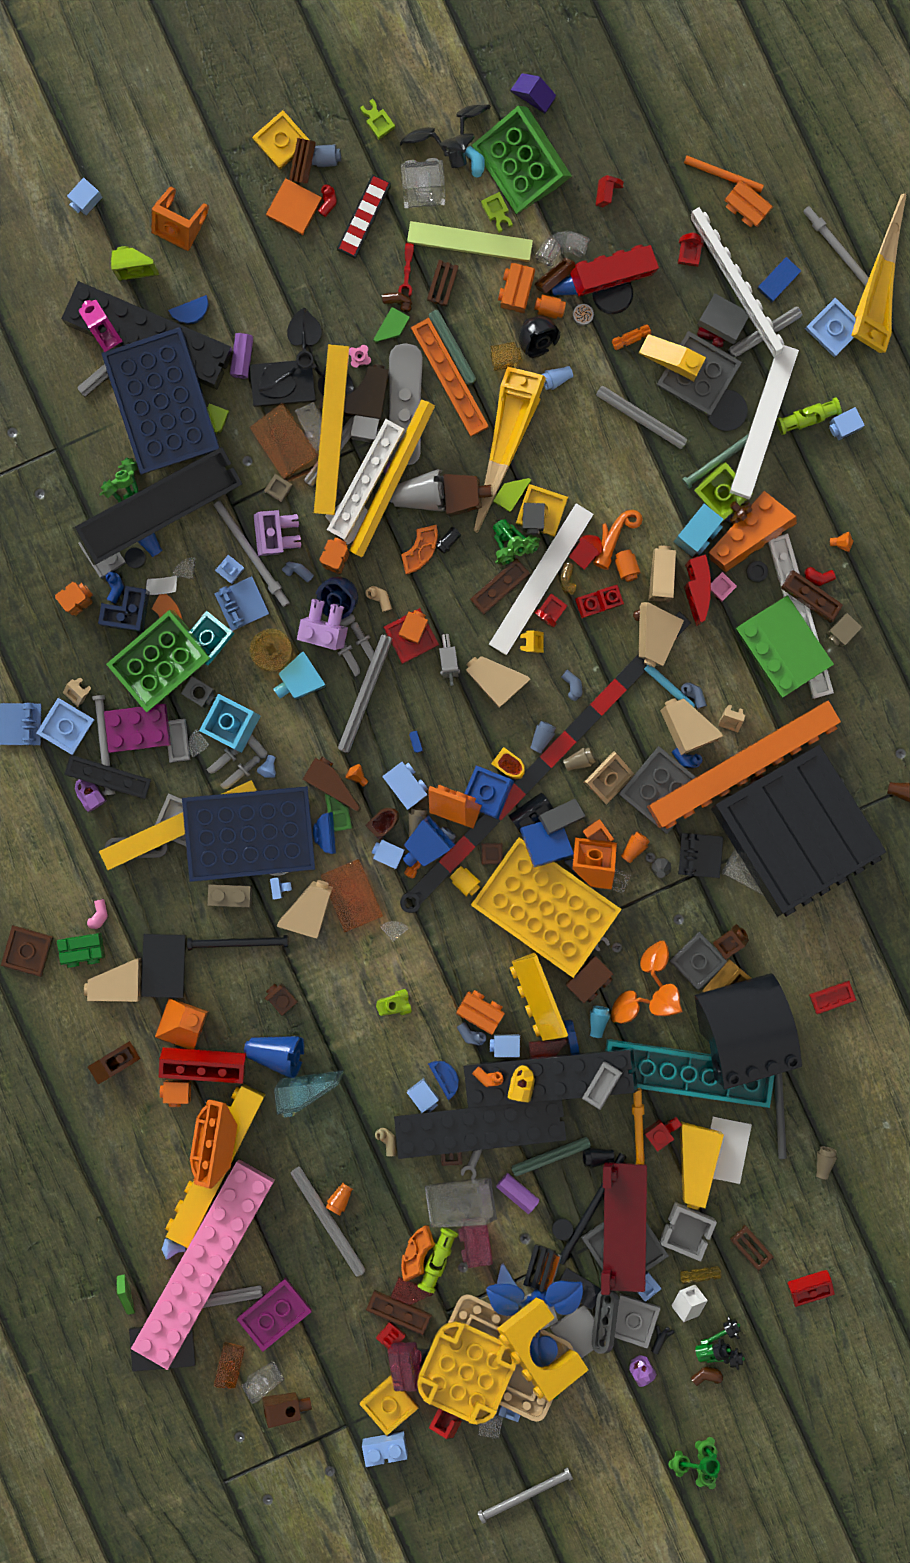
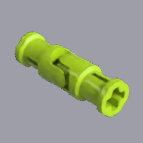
M833 398L830 402L812 405L795 411L787 417H778L776 419L777 426L781 435H785L786 432L796 428L800 430L823 422L825 418L834 415L838 416L842 414L839 400Z
M441 1227L439 1240L435 1243L433 1247L434 1252L428 1258L424 1268L425 1274L423 1279L417 1285L426 1292L435 1293L437 1280L444 1272L447 1257L452 1252L451 1247L454 1239L459 1235L449 1228Z

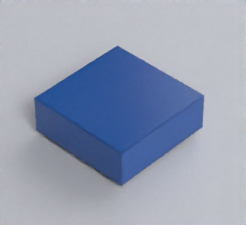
M417 731L410 732L409 735L414 752H423Z

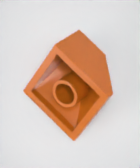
M575 837L572 869L590 887L612 889L617 843Z
M169 998L155 1038L186 1049L195 1050L209 1011Z

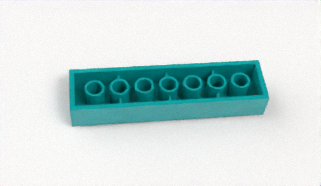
M607 1039L605 1051L633 1048L635 1068L630 1069L629 1073L636 1071L637 1086L640 1089L770 1108L774 1075L724 1090L714 1079L711 1054Z

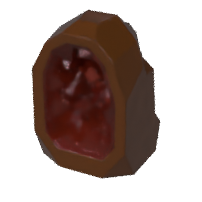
M384 808L365 826L381 840L399 821V812L394 808Z

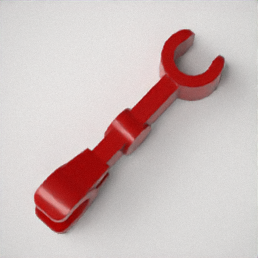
M411 243L405 244L406 266H404V284H401L398 290L402 294V289L408 288V297L412 295V287L408 284L411 272L410 262H412L414 245Z

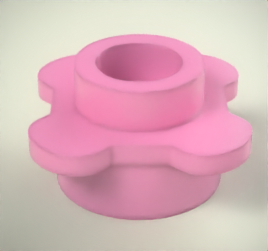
M366 345L349 349L352 367L357 368L358 366L371 363Z

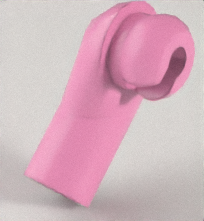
M105 899L94 901L96 913L87 921L90 929L100 928L107 920L108 914Z

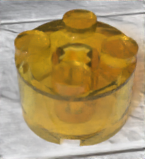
M263 630L253 637L250 644L252 660L264 671H282L292 661L294 654L292 642L280 630ZM274 646L277 652L270 656L267 649H271Z

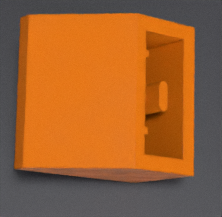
M438 785L437 788L429 787V813L474 828L482 806L475 803L476 798Z

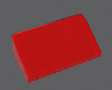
M827 1270L788 1282L795 1307L835 1295L832 1280Z

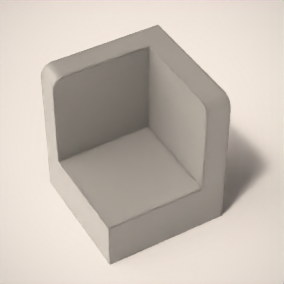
M355 415L351 439L373 443L378 434L379 419Z

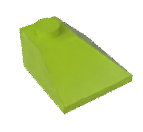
M121 246L117 250L112 251L111 268L118 281L159 275V270L153 259L134 248Z
M726 462L716 468L694 490L702 501L722 517L723 520L733 512L729 507L732 502L736 501L741 505L747 500L746 498L729 493L735 472Z

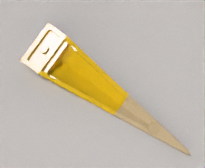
M906 193L901 194L854 316L856 321L851 336L879 353L886 352L892 333L893 282Z
M507 367L500 386L494 436L484 484L492 485L493 497L481 498L482 508L478 510L474 527L476 533L480 530L541 400L539 397L546 380L544 375Z

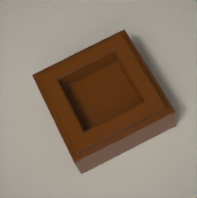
M482 843V864H500L503 860L502 843Z

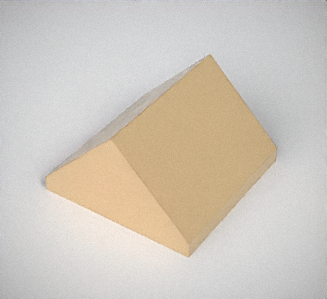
M612 752L583 783L607 805L635 774L616 752Z

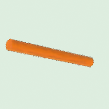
M686 156L684 161L686 165L736 184L742 180L759 193L763 189L764 185L690 156Z

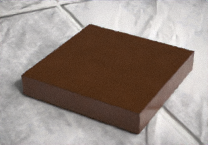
M12 925L1 966L42 977L54 936Z

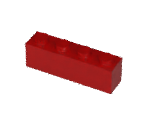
M637 245L631 251L625 252L620 250L613 253V256L610 257L602 255L595 258L592 262L587 263L585 260L577 263L570 275L578 297L652 276L659 269L651 245L645 247Z
M163 1047L159 1058V1078L243 1084L246 1053Z

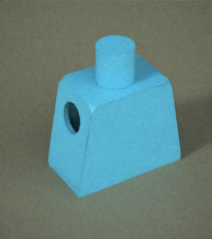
M303 651L279 673L283 682L273 689L280 699L291 693L296 700L326 687V685Z

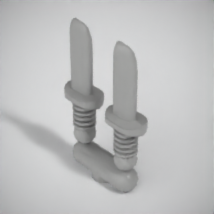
M353 614L341 619L340 625L346 627L351 624V628L354 630V634H356L355 636L359 639L355 642L356 645L361 644L371 661L375 652L368 641L370 636H365L362 633L363 631H361L362 629L359 627V624L354 622L355 616ZM344 644V648H341L337 653L339 656H344L356 677L360 674V668L350 652L353 648L351 645L347 647Z
M252 734L247 743L258 756H254L244 766L241 763L237 765L239 769L220 785L223 789L230 788L244 775L249 777L250 773L248 771L260 762V758L267 757V751ZM225 748L224 751L226 753L206 770L210 774L217 772L231 759L233 761L237 760L235 756L239 751L233 748L230 750Z

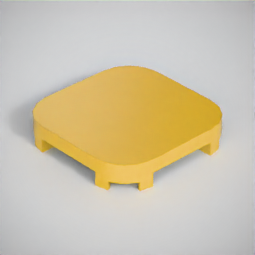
M458 1321L448 1322L439 1329L418 1375V1391L423 1400L429 1405L440 1408L471 1424L485 1423L491 1418L493 1419L497 1413L498 1406L513 1371H515L516 1363L510 1356L512 1351L508 1346L505 1347L500 1339L468 1324Z

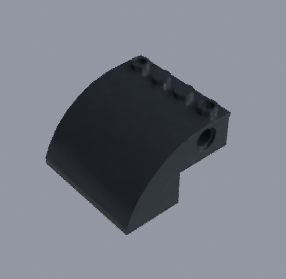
M766 974L694 995L699 1033L710 1043L714 1079L724 1090L802 1067L795 1021L786 996L774 974Z

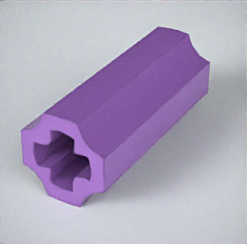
M235 333L230 371L232 377L247 379L249 376L254 338L252 335Z
M506 1173L496 1185V1188L527 1214L531 1213L539 1203V1199L509 1173Z

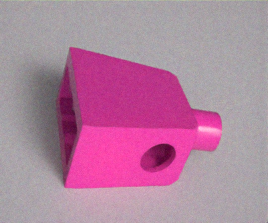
M97 300L85 301L82 304V308L79 309V313L104 352L121 343L122 339ZM104 324L107 330L100 333L98 327Z

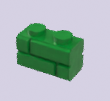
M102 933L57 940L60 964H67V968L80 966L79 962L87 961L88 965L100 963V959L105 958Z

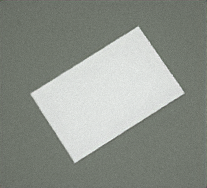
M717 1117L712 1118L711 1129L721 1131L724 1134L713 1179L740 1184L752 1124Z

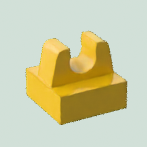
M533 630L526 631V633L520 635V638L526 639V646H520L521 650L531 653H544V632Z

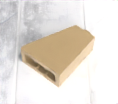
M659 546L658 549L655 548L653 551L649 601L670 602L673 599L676 550H671L670 546Z
M644 602L640 605L639 657L644 659V664L655 668V666L664 665L684 620L649 602Z
M482 656L479 659L474 657L466 664L468 667L466 673L498 708L530 681L528 676Z
M676 698L665 702L666 706L660 710L681 755L713 743L723 737L722 733L684 698L678 701Z
M313 881L281 917L277 927L317 939L333 887L329 886V883L325 881Z
M142 958L134 959L89 979L88 983L84 985V995L87 996V1001H140Z

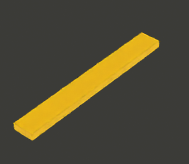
M328 344L314 513L335 515L349 346Z
M420 401L349 551L360 557L364 556L435 408V405L430 402Z
M252 780L222 794L257 790ZM183 812L100 850L99 853L107 870L184 835Z

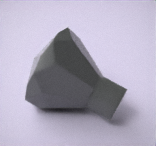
M657 858L652 863V872L659 878H663L671 872V863L665 858Z

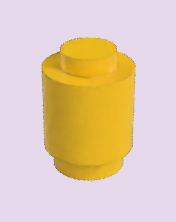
M462 866L450 876V879L453 881L452 884L465 896L469 894L473 896L481 888L478 885L480 881L467 868L464 869Z

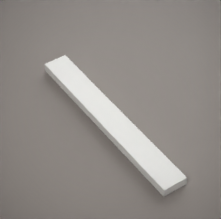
M783 345L782 353L773 359L729 492L746 499L751 498L799 351Z
M575 504L490 641L489 645L504 655L508 654L591 520L593 513Z
M788 534L778 536L768 542L780 587H782L790 571L794 570L800 574ZM782 590L783 597L789 596L819 641L810 608ZM827 669L808 681L813 699L834 693Z

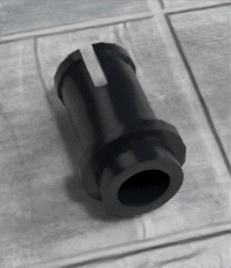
M451 527L441 540H437L435 546L445 554L446 551H450L449 548L461 537V534L454 527Z

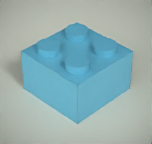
M703 504L674 540V543L692 558L696 553L700 556L710 544L707 539L710 537L713 540L723 526L720 523L723 521V518Z
M218 694L199 731L242 753L261 715Z

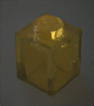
M515 342L490 346L494 371L507 369V367H518V360H522L520 347L516 348Z

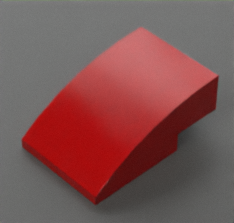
M706 555L690 559L685 564L690 582L684 586V591L696 626L701 625L705 621L710 603L711 577Z

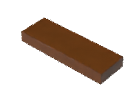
M516 558L478 591L470 601L485 615L527 578L530 573Z
M794 570L790 571L781 587L782 590L830 623L834 622L843 606L839 601Z
M376 1290L373 1291L366 1311L421 1335H424L432 1317L430 1313Z

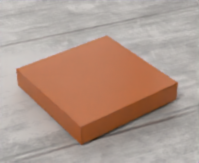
M285 178L266 216L304 235L322 201V197Z

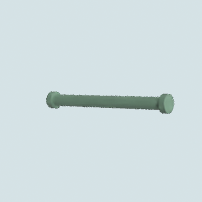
M748 435L688 478L684 477L682 479L684 485L690 489L693 487V483L744 448Z

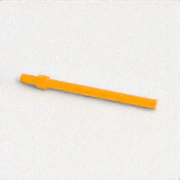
M638 1088V1091L633 1093L632 1115H634L636 1164H644L643 1115L645 1113L644 1104H642V1091Z

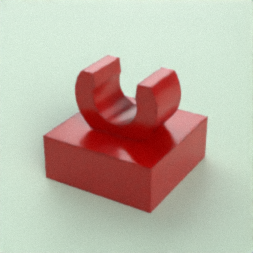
M389 1321L376 1336V1339L393 1352L405 1338L406 1334Z

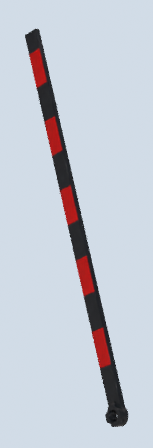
M680 611L675 616L684 620L677 637L691 624ZM639 654L525 771L523 777L512 785L499 819L484 814L475 823L474 828H470L409 893L402 896L400 904L405 912H416L420 908L421 903L645 672L644 668L647 665L643 663L644 659L640 658ZM407 897L410 899L414 897L416 899L414 902L416 906L414 908L412 906L409 908L405 906L407 904L405 900Z

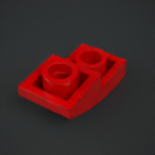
M618 585L607 587L575 599L581 618L592 616L624 604Z

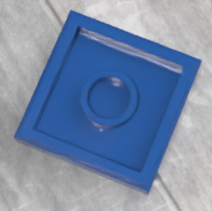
M476 765L464 794L476 798L475 803L482 805L481 813L499 819L514 780Z
M541 822L521 827L520 832L534 868L573 857L574 853L564 828L548 835Z

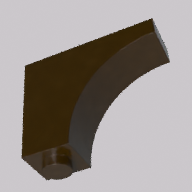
M374 364L373 367L368 366L367 373L361 384L352 393L345 396V417L357 415L379 419L381 423L389 380V369L379 364ZM320 400L319 410L321 413L323 410V400Z

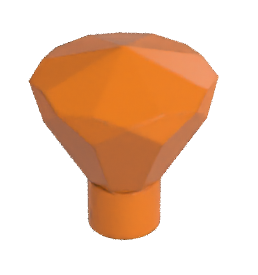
M846 532L837 538H830V546H837L846 552H850L853 544L850 532Z
M360 764L351 767L345 776L348 780L358 782L362 787L369 782L364 777Z

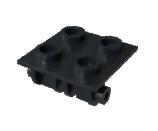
M682 833L678 874L720 878L723 837Z

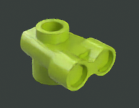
M398 990L395 992V995L379 999L376 1004L379 1015L399 1013L402 1016L411 1013L407 990Z

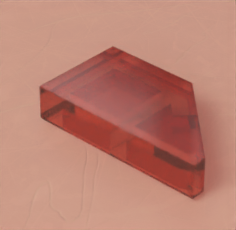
M567 1038L529 1042L530 1058L556 1056L563 1046L566 1045Z
M398 1276L391 1298L412 1305L419 1300L432 1296L434 1293L426 1292L419 1288L418 1284L412 1281H404L402 1277Z

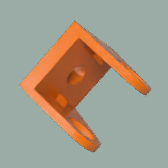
M169 187L152 208L151 233L189 251L207 217L209 205L203 203L191 219L188 220L169 210L176 194V189Z

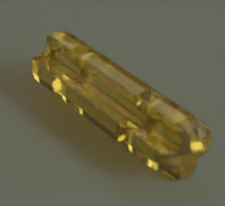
M718 1266L711 1267V1269L703 1268L691 1270V1272H680V1279L683 1284L690 1283V1281H708L710 1278H713V1280L720 1279L722 1276L721 1269Z

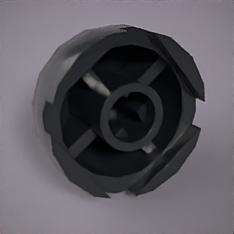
M543 316L528 318L520 328L518 342L526 355L528 354L530 358H536L549 352L547 347L552 343L554 346L558 343L561 332L549 318Z

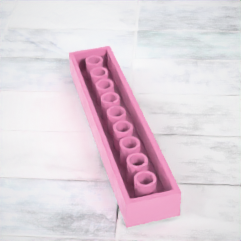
M240 1159L235 1163L131 1347L132 1350L166 1370L169 1369L275 1179Z

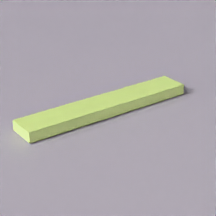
M410 221L407 243L524 262H530L533 240L413 221Z

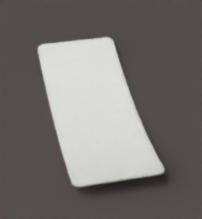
M177 576L147 579L146 589L150 592L149 595L176 592Z

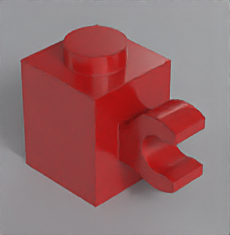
M674 1117L665 1125L659 1119L643 1130V1132L658 1152L674 1140L670 1133L678 1129L682 1124L677 1117Z

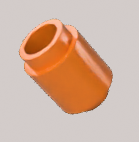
M542 294L541 298L537 297L534 310H538L537 315L557 319V317L562 318L566 302L561 301V298Z
M630 549L617 553L615 555V563L621 580L625 579L626 582L636 580L638 578L637 575L641 572L635 554H632Z

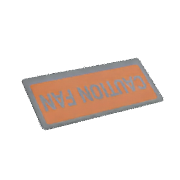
M546 1252V1255H545V1259H544L543 1266H542V1269H541V1273H540V1276H539V1280H538V1283H537V1284H539V1285L541 1284L542 1277H543L544 1270H545L546 1263H547L548 1256H549V1253H547V1252ZM556 1253L545 1291L554 1282L561 1260V1255Z

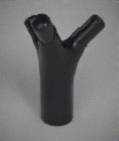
M656 1325L657 1338L651 1351L654 1354H659L666 1339L675 1332L674 1330L669 1331L670 1328L666 1327L661 1333L659 1325Z

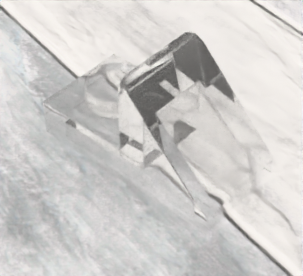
M273 1361L249 1375L247 1381L241 1387L250 1402L254 1404L281 1383L284 1377Z

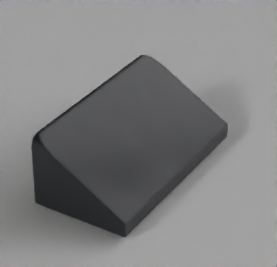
M541 792L512 812L509 818L520 832L521 827L541 822L538 818L539 815L554 808L547 797Z
M566 1267L558 1281L582 1282L583 1294L580 1303L592 1310L601 1288Z

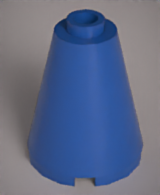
M298 1036L254 1037L246 1041L244 1053H246L248 1059L288 1078H295L302 1064V1061H299L300 1054L304 1055V1039Z

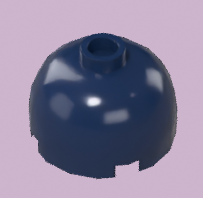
M331 577L324 581L316 591L319 602H325L322 613L329 617L331 604L344 607L341 619L348 617L358 604L357 589L347 578Z

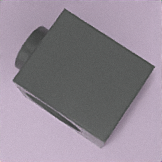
M545 503L523 504L522 531H527V534L538 535L539 531L544 530Z
M192 676L181 694L205 708L206 705L210 706L216 697L214 692L216 690ZM198 688L205 689V696L201 699H197L195 696V691Z

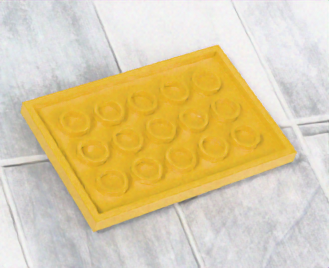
M518 837L471 904L472 907L573 978L622 910L555 862L534 868L525 842L520 837Z

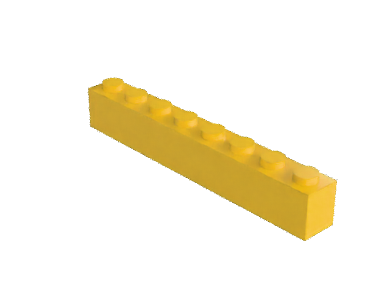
M244 1083L241 1088L236 1087L231 1097L234 1101L231 1107L228 1106L238 1125L232 1161L266 1095ZM225 1175L212 1189L195 1185L194 1181L188 1182L184 1190L187 1195L184 1201L179 1200L174 1210L178 1213L175 1219L170 1218L165 1228L168 1231L166 1238L186 1248L189 1247Z

